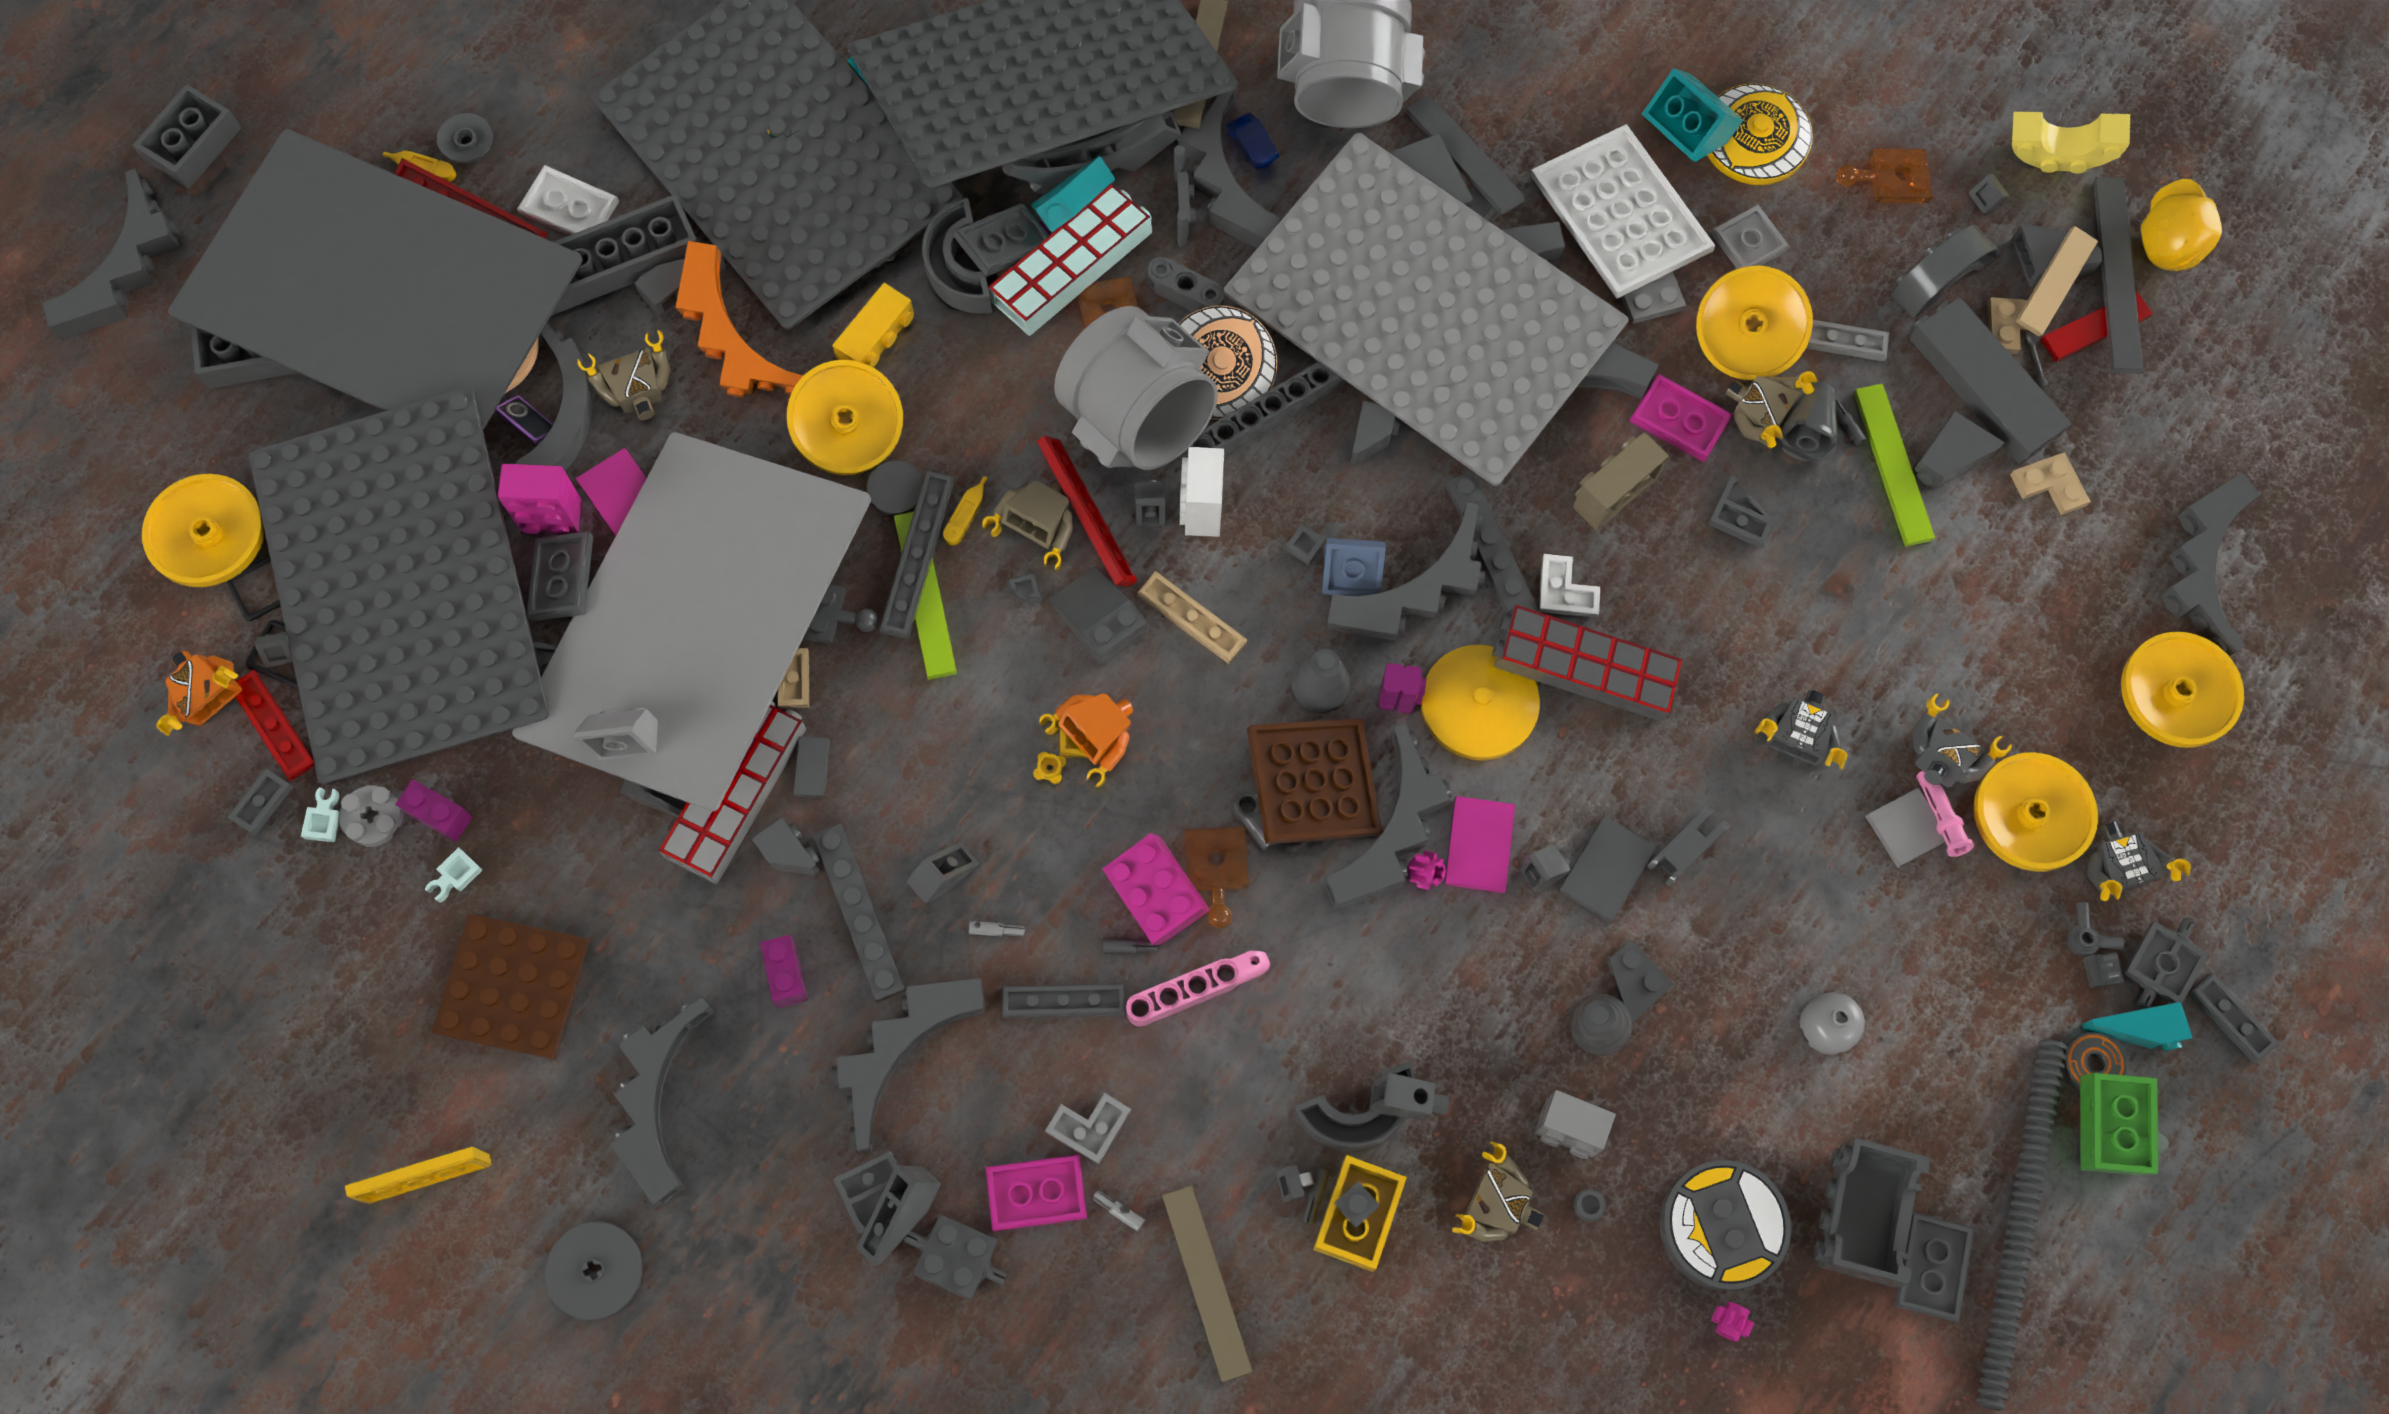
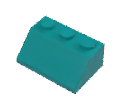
M1676 68L1672 69L1642 112V115L1695 162L1727 144L1743 122L1741 117L1692 74Z

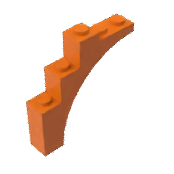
M688 241L675 308L683 314L685 319L700 321V317L703 318L698 347L702 352H705L706 357L722 359V355L725 356L720 386L727 390L728 395L743 398L744 394L753 395L755 384H757L758 389L765 391H774V388L786 389L785 393L791 395L795 385L803 375L786 371L766 361L744 342L728 317L721 292V252L716 245Z

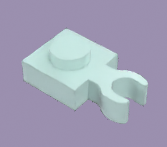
M320 787L317 789L315 795L317 807H307L301 832L302 838L335 842L339 826V811L333 810V807L338 803L340 797L339 792L335 789H332V795L327 800H324L325 790Z
M457 848L436 869L442 876L428 883L425 890L431 893L435 888L441 887V893L434 899L439 903L443 902L453 887L461 892L483 870L464 851Z

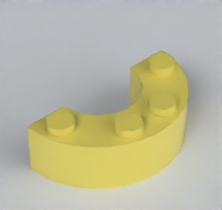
M2043 112L2013 113L2012 149L2023 162L2041 168V171L2046 173L2055 171L2083 173L2087 169L2118 159L2130 144V114H2100L2097 120L2090 124L2065 128L2049 124L2043 118Z

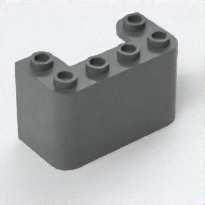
M1853 1138L1841 1144L1839 1149L1835 1148L1830 1160L1831 1167H1834L1832 1179L1827 1181L1825 1187V1197L1828 1198L1827 1208L1822 1211L1819 1220V1228L1823 1229L1821 1241L1816 1242L1813 1252V1259L1817 1260L1818 1267L1893 1288L1909 1285L1912 1268L1905 1267L1903 1262L1908 1261L1910 1256L1909 1253L1905 1252L1915 1194L1921 1191L1922 1186L1918 1182L1921 1173L1928 1174L1931 1158L1859 1138Z

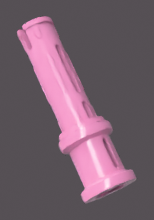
M1921 771L1917 774L1916 778L1938 822L1936 830L1939 835L1943 836L1948 846L1946 849L1947 854L1950 857H1957L1968 853L1974 848V843L1971 839H1968L1963 829V819L1955 815L1941 784L1932 785L1928 783L1924 778L1925 772Z

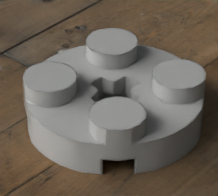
M374 785L364 786L343 797L341 801L342 807L339 812V823L342 831L352 841L366 847H375L387 843L394 837L392 834L398 827H401L404 813L395 805L398 799L388 789ZM371 809L374 812H379L378 816L374 817V822L372 823L364 819L367 811Z

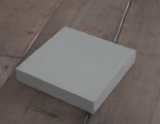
M1759 205L1714 228L1711 232L1713 238L1736 269L1751 265L1762 266L1788 252L1790 248Z
M1919 787L1865 816L1897 868L1946 843L1943 836L1939 835L1936 830L1938 822Z

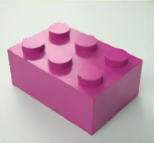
M502 464L498 498L520 531L527 534H539L540 531L552 532L556 535L579 532L582 499L562 466Z
M1150 833L1102 868L1150 942L1154 945H1163L1210 911L1159 835Z

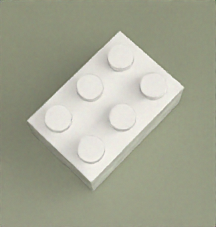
M1189 447L1188 458L1182 457L1180 525H1185V535L1220 536L1224 449Z

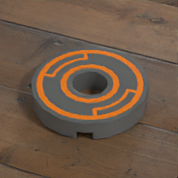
M2087 1032L2074 1037L2066 1045L2068 1050L2064 1052L2066 1061L2062 1062L2065 1065L2063 1071L2067 1080L2078 1090H2080V1076L2091 1073L2126 1074L2127 1065L2123 1050L2118 1043L2107 1035L2098 1032ZM2089 1055L2096 1056L2099 1059L2101 1068L2098 1072L2088 1067L2087 1058Z

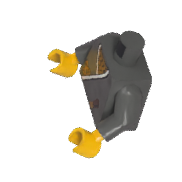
M1937 693L1927 700L1926 707L1928 712L1927 714H1922L1911 734L1914 751L1917 753L1914 763L1925 772V780L1932 785H1939L1941 783L1945 787L1951 788L1956 782L1965 784L1978 781L1995 765L1996 762L1994 760L1996 758L2006 756L2012 744L2006 750H2000L1996 744L2003 736H1999L1992 742L1989 749L1990 752L1986 754L1987 749L1938 716L1935 719L1936 714L1947 709L1950 703L1949 699H1946L1941 704V707H1938L1935 704V699L1938 696Z

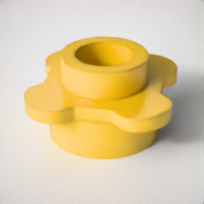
M1041 752L1037 757V768L1033 771L1035 779L1050 780L1052 784L1060 783L1062 781L1061 772L1062 768L1066 766V759L1063 756ZM1050 765L1053 768L1052 770H1048L1047 767Z

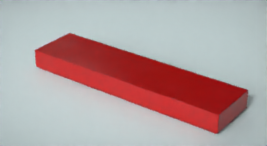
M2137 291L2136 302L2138 322L2140 323L2150 318L2153 313ZM2105 307L2056 329L2041 338V342L2055 363L2108 338Z
M253 669L236 680L243 689L235 696L236 700L287 779L293 781L313 768L315 764L312 755L259 674Z

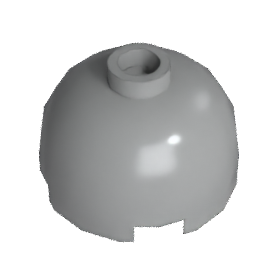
M1829 992L1819 994L1806 1003L1800 1016V1028L1803 1029L1804 1036L1809 1041L1810 1047L1823 1054L1837 1055L1847 1052L1857 1045L1864 1033L1865 1018L1862 1009L1854 999L1843 993Z

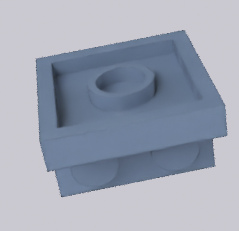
M1327 538L1326 544H1324L1322 594L1363 596L1381 593L1386 543L1382 541Z

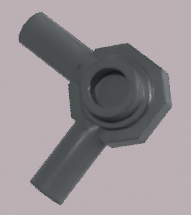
M2077 902V925L2068 932V947L2075 955L2090 956L2099 948L2122 950L2124 939L2121 937L2099 936V933L2090 926L2089 903Z

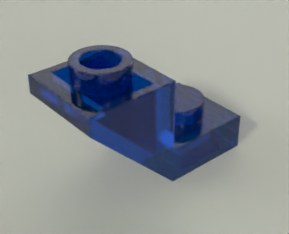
M1250 112L1226 124L1229 134L1240 143L1245 160L1255 169L1268 167L1274 160L1280 157L1277 148L1261 121Z

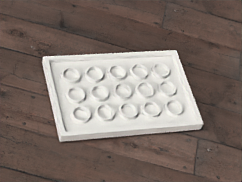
M1627 124L1531 170L1532 179L1616 298L1714 251L1715 244Z

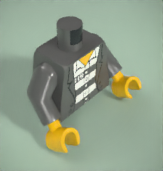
M1809 690L1804 701L1794 698L1790 704L1782 703L1765 714L1763 720L1754 731L1755 734L1763 732L1767 735L1768 738L1765 745L1815 766H1819L1828 756L1825 761L1826 766H1830L1831 762H1836L1839 765V769H1843L1848 757L1847 753L1842 749L1837 726L1833 723V713L1821 708L1825 696L1815 690Z
M2117 821L2099 827L2105 842L2091 850L2087 877L2101 892L2100 899L2102 901H2108L2110 895H2114L2119 900L2122 891L2155 882L2166 876V872H2170V878L2175 882L2181 880V872L2185 873L2186 876H2190L2191 864L2189 861L2174 859L2147 838H2144L2140 832L2123 836Z

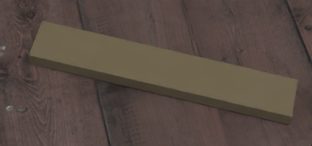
M1201 0L1196 23L1214 49L1218 51L1228 1ZM1206 99L1176 108L1173 115L1177 125L1200 129Z
M1191 1185L1164 1194L1162 1198L1221 1382L1252 1373L1193 1187Z

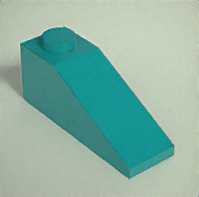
M1097 156L1031 205L1045 226L1053 232L1079 213L1108 187L1115 178L1102 158Z
M2181 1002L2096 1018L2081 1024L2083 1031L2102 1033L2112 1039L2149 1049L2162 1047L2164 1052L2183 1048L2182 1042L2192 1038Z

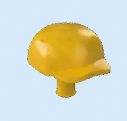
M2180 179L2161 188L2151 200L2150 212L2141 224V236L2148 259L2158 268L2170 271L2186 270L2198 265L2215 249L2222 234L2216 204L2213 199L2206 197L2201 186L2191 179Z

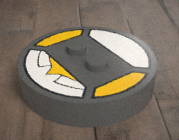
M1716 1160L1692 1168L1672 1184L1664 1197L1660 1210L1659 1229L1661 1240L1671 1262L1689 1280L1708 1289L1735 1291L1762 1282L1780 1266L1790 1244L1791 1219L1782 1194L1766 1175L1752 1166L1741 1162Z

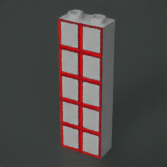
M773 701L771 702L719 808L716 811H710L687 802L659 849V852L665 859L718 884L796 749L799 737H803L807 730L801 720V715L790 709H786L784 712L776 708V704Z

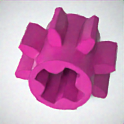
M1424 850L1423 855L1416 854L1408 865L1410 881L1417 883L1418 888L1429 890L1431 885L1438 886L1446 874L1445 865L1442 863L1443 859L1437 858V853Z
M1727 1301L1725 1308L1722 1306L1716 1307L1711 1319L1712 1322L1718 1324L1715 1332L1734 1342H1738L1740 1336L1749 1337L1754 1322L1748 1320L1750 1311L1730 1301Z

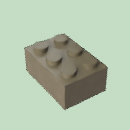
M1645 432L1637 439L1634 436L1629 438L1621 447L1623 451L1617 456L1614 454L1608 456L1601 464L1602 469L1596 474L1590 472L1580 482L1582 487L1575 493L1577 498L1573 508L1596 531L1658 479L1669 457Z

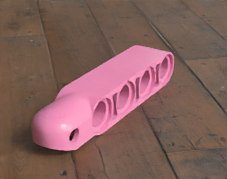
M1248 951L1231 959H1220L1137 993L1127 1001V1018L1135 1026H1146L1229 992L1237 985L1264 974L1270 967L1268 956L1262 951ZM1226 968L1233 972L1234 978L1231 981L1224 982L1218 978L1217 973L1221 969ZM1194 980H1200L1206 985V989L1202 993H1193L1189 989V984ZM1165 992H1173L1177 996V1001L1173 1005H1165L1160 1000L1161 995ZM1138 1003L1145 1004L1149 1008V1012L1143 1017H1137L1131 1011L1134 1005Z

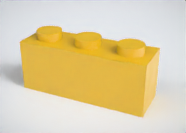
M883 283L832 345L835 357L838 360L861 362L874 368L883 350L891 347L901 328L907 327L914 316L912 301L886 283Z

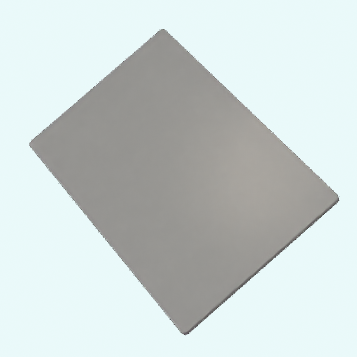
M1361 133L1353 135L1224 287V294L1494 486L1501 484L1628 323V317Z
M677 432L671 433L587 590L585 615L573 616L541 677L549 710L548 718L513 729V736L520 741L701 808L716 811L871 503L870 495L861 490ZM632 707H642L647 709L658 720L656 754L598 760L573 738L574 731L588 715L600 714L604 710L622 712L628 711Z

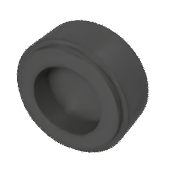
M1585 1189L1575 1196L1573 1210L1579 1219L1593 1222L1603 1216L1606 1210V1202L1600 1192L1594 1189Z

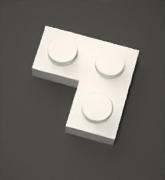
M1543 554L1539 611L1542 613L1597 618L1599 615L1600 587L1571 584L1573 557Z

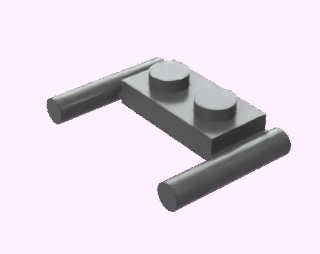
M1179 145L1174 148V182L1177 184L1178 203L1177 245L1180 248H1185L1188 245L1190 225L1196 224L1195 207L1190 208L1189 201L1194 200V183L1188 182V172H1185V148Z

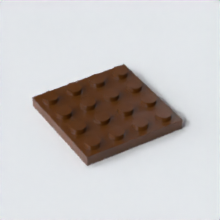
M1362 719L1250 725L1247 728L1265 844L1379 836L1383 833Z
M468 913L432 1033L447 1038L555 1060L590 941L587 938Z

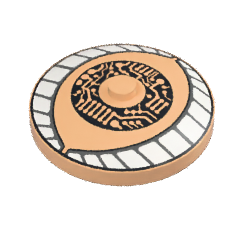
M1210 306L1191 313L1179 323L1182 328L1210 351L1200 368L1204 374L1208 375L1215 382L1218 390L1216 407L1210 420L1218 421L1271 390L1277 372L1276 349L1265 327L1252 315L1234 307Z

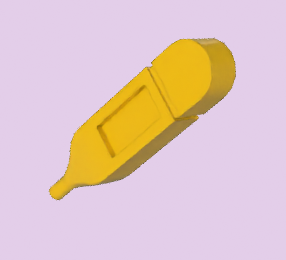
M401 151L393 154L383 152L384 157L390 158L397 165L404 158L448 182H452L456 178V171L448 162L439 161L438 159L411 151Z
M983 476L979 484L968 489L949 520L950 522H948L943 531L946 544L956 546L964 537L965 532L983 503L984 485L988 479L986 476Z

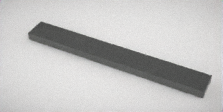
M2096 177L2093 182L2098 240L2103 260L2101 262L2111 373L2140 374L2143 370L2124 178Z

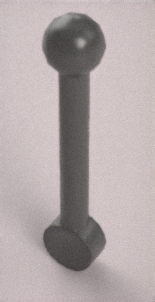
M2029 335L2025 339V344L2031 350L2038 377L2036 383L2043 389L2047 387L2048 380L2043 376L2035 346L2038 339L2035 335Z

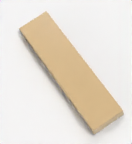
M2076 226L2070 228L2015 322L2038 337L2043 335L2098 241Z
M1156 571L1137 592L1138 597L1228 664L1231 663L1247 643V639Z

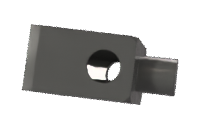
M1387 1073L1373 1080L1369 1112L1421 1120L1431 1116L1432 1112L1445 1115L1449 1106V1097L1436 1094V1086L1433 1082Z

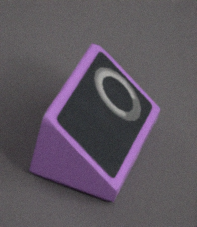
M519 395L498 405L495 409L501 419L535 447L545 438L553 426L552 422Z

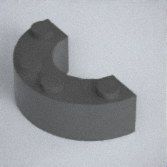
M965 198L943 208L929 223L922 243L925 270L934 292L950 306L969 313H991V301L985 275L982 272H972L964 269L954 260L958 249L961 247L953 237L955 230L973 223L969 200Z
M1971 225L1963 230L1957 227L1948 234L1944 243L1940 245L1936 242L1924 253L1926 257L1910 272L1908 270L1897 278L1895 282L1898 286L1891 295L1913 319L1932 306L1961 277L1970 271L1976 274L1996 260L2000 250L1977 225Z
M1411 1061L1383 1071L1379 1076L1392 1073L1415 1078ZM1324 1095L1295 1105L1292 1110L1301 1128L1311 1138L1326 1147L1347 1152L1367 1150L1380 1145L1388 1140L1406 1119L1404 1117L1369 1112V1110L1355 1115L1342 1113L1332 1107Z

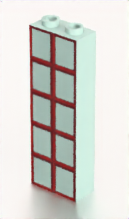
M1111 184L1073 218L1064 223L988 287L991 302L1028 336H1031L1152 233L1150 213L1144 207H1138L1126 191H1120Z

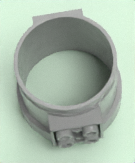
M1294 0L1293 15L1280 27L1277 78L1295 83L1294 104L1303 116L1319 124L1331 127L1363 128L1389 121L1400 112L1403 102L1420 89L1424 81V74L1422 73V61L1425 56L1423 36L1411 33V1Z
M1133 306L1120 307L1109 311L1086 327L1066 351L1058 367L1054 383L1058 402L1078 420L1072 433L1080 440V444L1084 448L1091 450L1098 456V461L1106 467L1136 466L1143 470L1156 469L1170 463L1197 440L1213 415L1217 403L1218 390L1215 382L1200 369L1210 352L1172 318L1150 317L1142 309Z

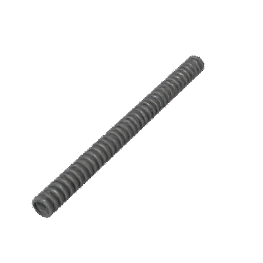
M2052 1039L2039 1041L2041 1049L2037 1051V1056L2040 1058L2036 1059L2035 1064L2038 1068L2034 1069L2036 1077L2032 1079V1083L2035 1086L2031 1087L2030 1092L2033 1096L2029 1097L2031 1105L2027 1107L2030 1115H2026L2025 1120L2028 1124L2024 1125L2026 1134L2022 1135L2025 1143L2021 1144L2020 1148L2023 1150V1153H2019L2021 1162L2017 1164V1168L2020 1171L2016 1172L2015 1176L2018 1178V1181L2014 1182L2016 1191L2012 1192L2015 1200L2010 1203V1206L2013 1207V1210L2009 1211L2011 1220H2007V1225L2010 1228L2005 1232L2008 1239H2004L2006 1249H2002L2004 1258L2000 1260L2003 1268H2000L1998 1271L2001 1275V1278L1997 1279L1999 1288H1995V1293L1998 1296L1993 1299L1996 1307L1992 1308L1991 1312L1994 1314V1318H1990L1992 1327L1988 1328V1333L1991 1336L1986 1339L1989 1347H1986L1984 1350L1987 1353V1357L1983 1358L1985 1367L1981 1368V1373L1984 1376L1979 1379L1982 1387L1977 1390L1980 1398H1976V1403L1981 1407L1996 1411H2002L2006 1408L2003 1400H2007L2008 1397L2005 1394V1390H2009L2007 1380L2011 1379V1374L2008 1371L2013 1368V1365L2010 1363V1360H2013L2015 1356L2012 1354V1350L2016 1349V1344L2013 1342L2018 1339V1334L2015 1331L2019 1330L2020 1327L2017 1324V1320H2021L2019 1310H2023V1305L2020 1302L2025 1299L2022 1290H2026L2027 1286L2024 1284V1281L2028 1280V1275L2025 1273L2030 1270V1265L2027 1264V1261H2031L2032 1258L2029 1254V1251H2033L2031 1242L2035 1241V1236L2032 1233L2037 1229L2034 1225V1222H2038L2036 1213L2040 1212V1207L2037 1204L2041 1203L2042 1198L2039 1196V1193H2043L2041 1184L2045 1183V1178L2042 1175L2046 1174L2047 1169L2044 1165L2048 1164L2046 1155L2050 1154V1149L2047 1146L2051 1145L2052 1142L2049 1139V1136H2053L2051 1127L2055 1125V1121L2052 1118L2056 1117L2054 1108L2058 1107V1102L2055 1100L2060 1096V1093L2057 1091V1089H2061L2059 1080L2063 1079V1074L2060 1071L2064 1070L2065 1065L2062 1062L2066 1061L2064 1052L2068 1050V1046L2063 1042Z

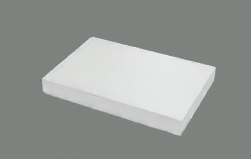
M544 165L518 206L517 211L526 218L569 236L608 221L619 200L617 196Z

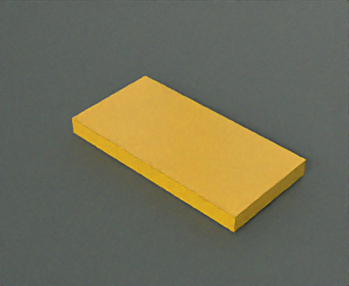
M472 1146L345 1185L346 1195L351 1199L371 1204L488 1168L492 1163L490 1154Z

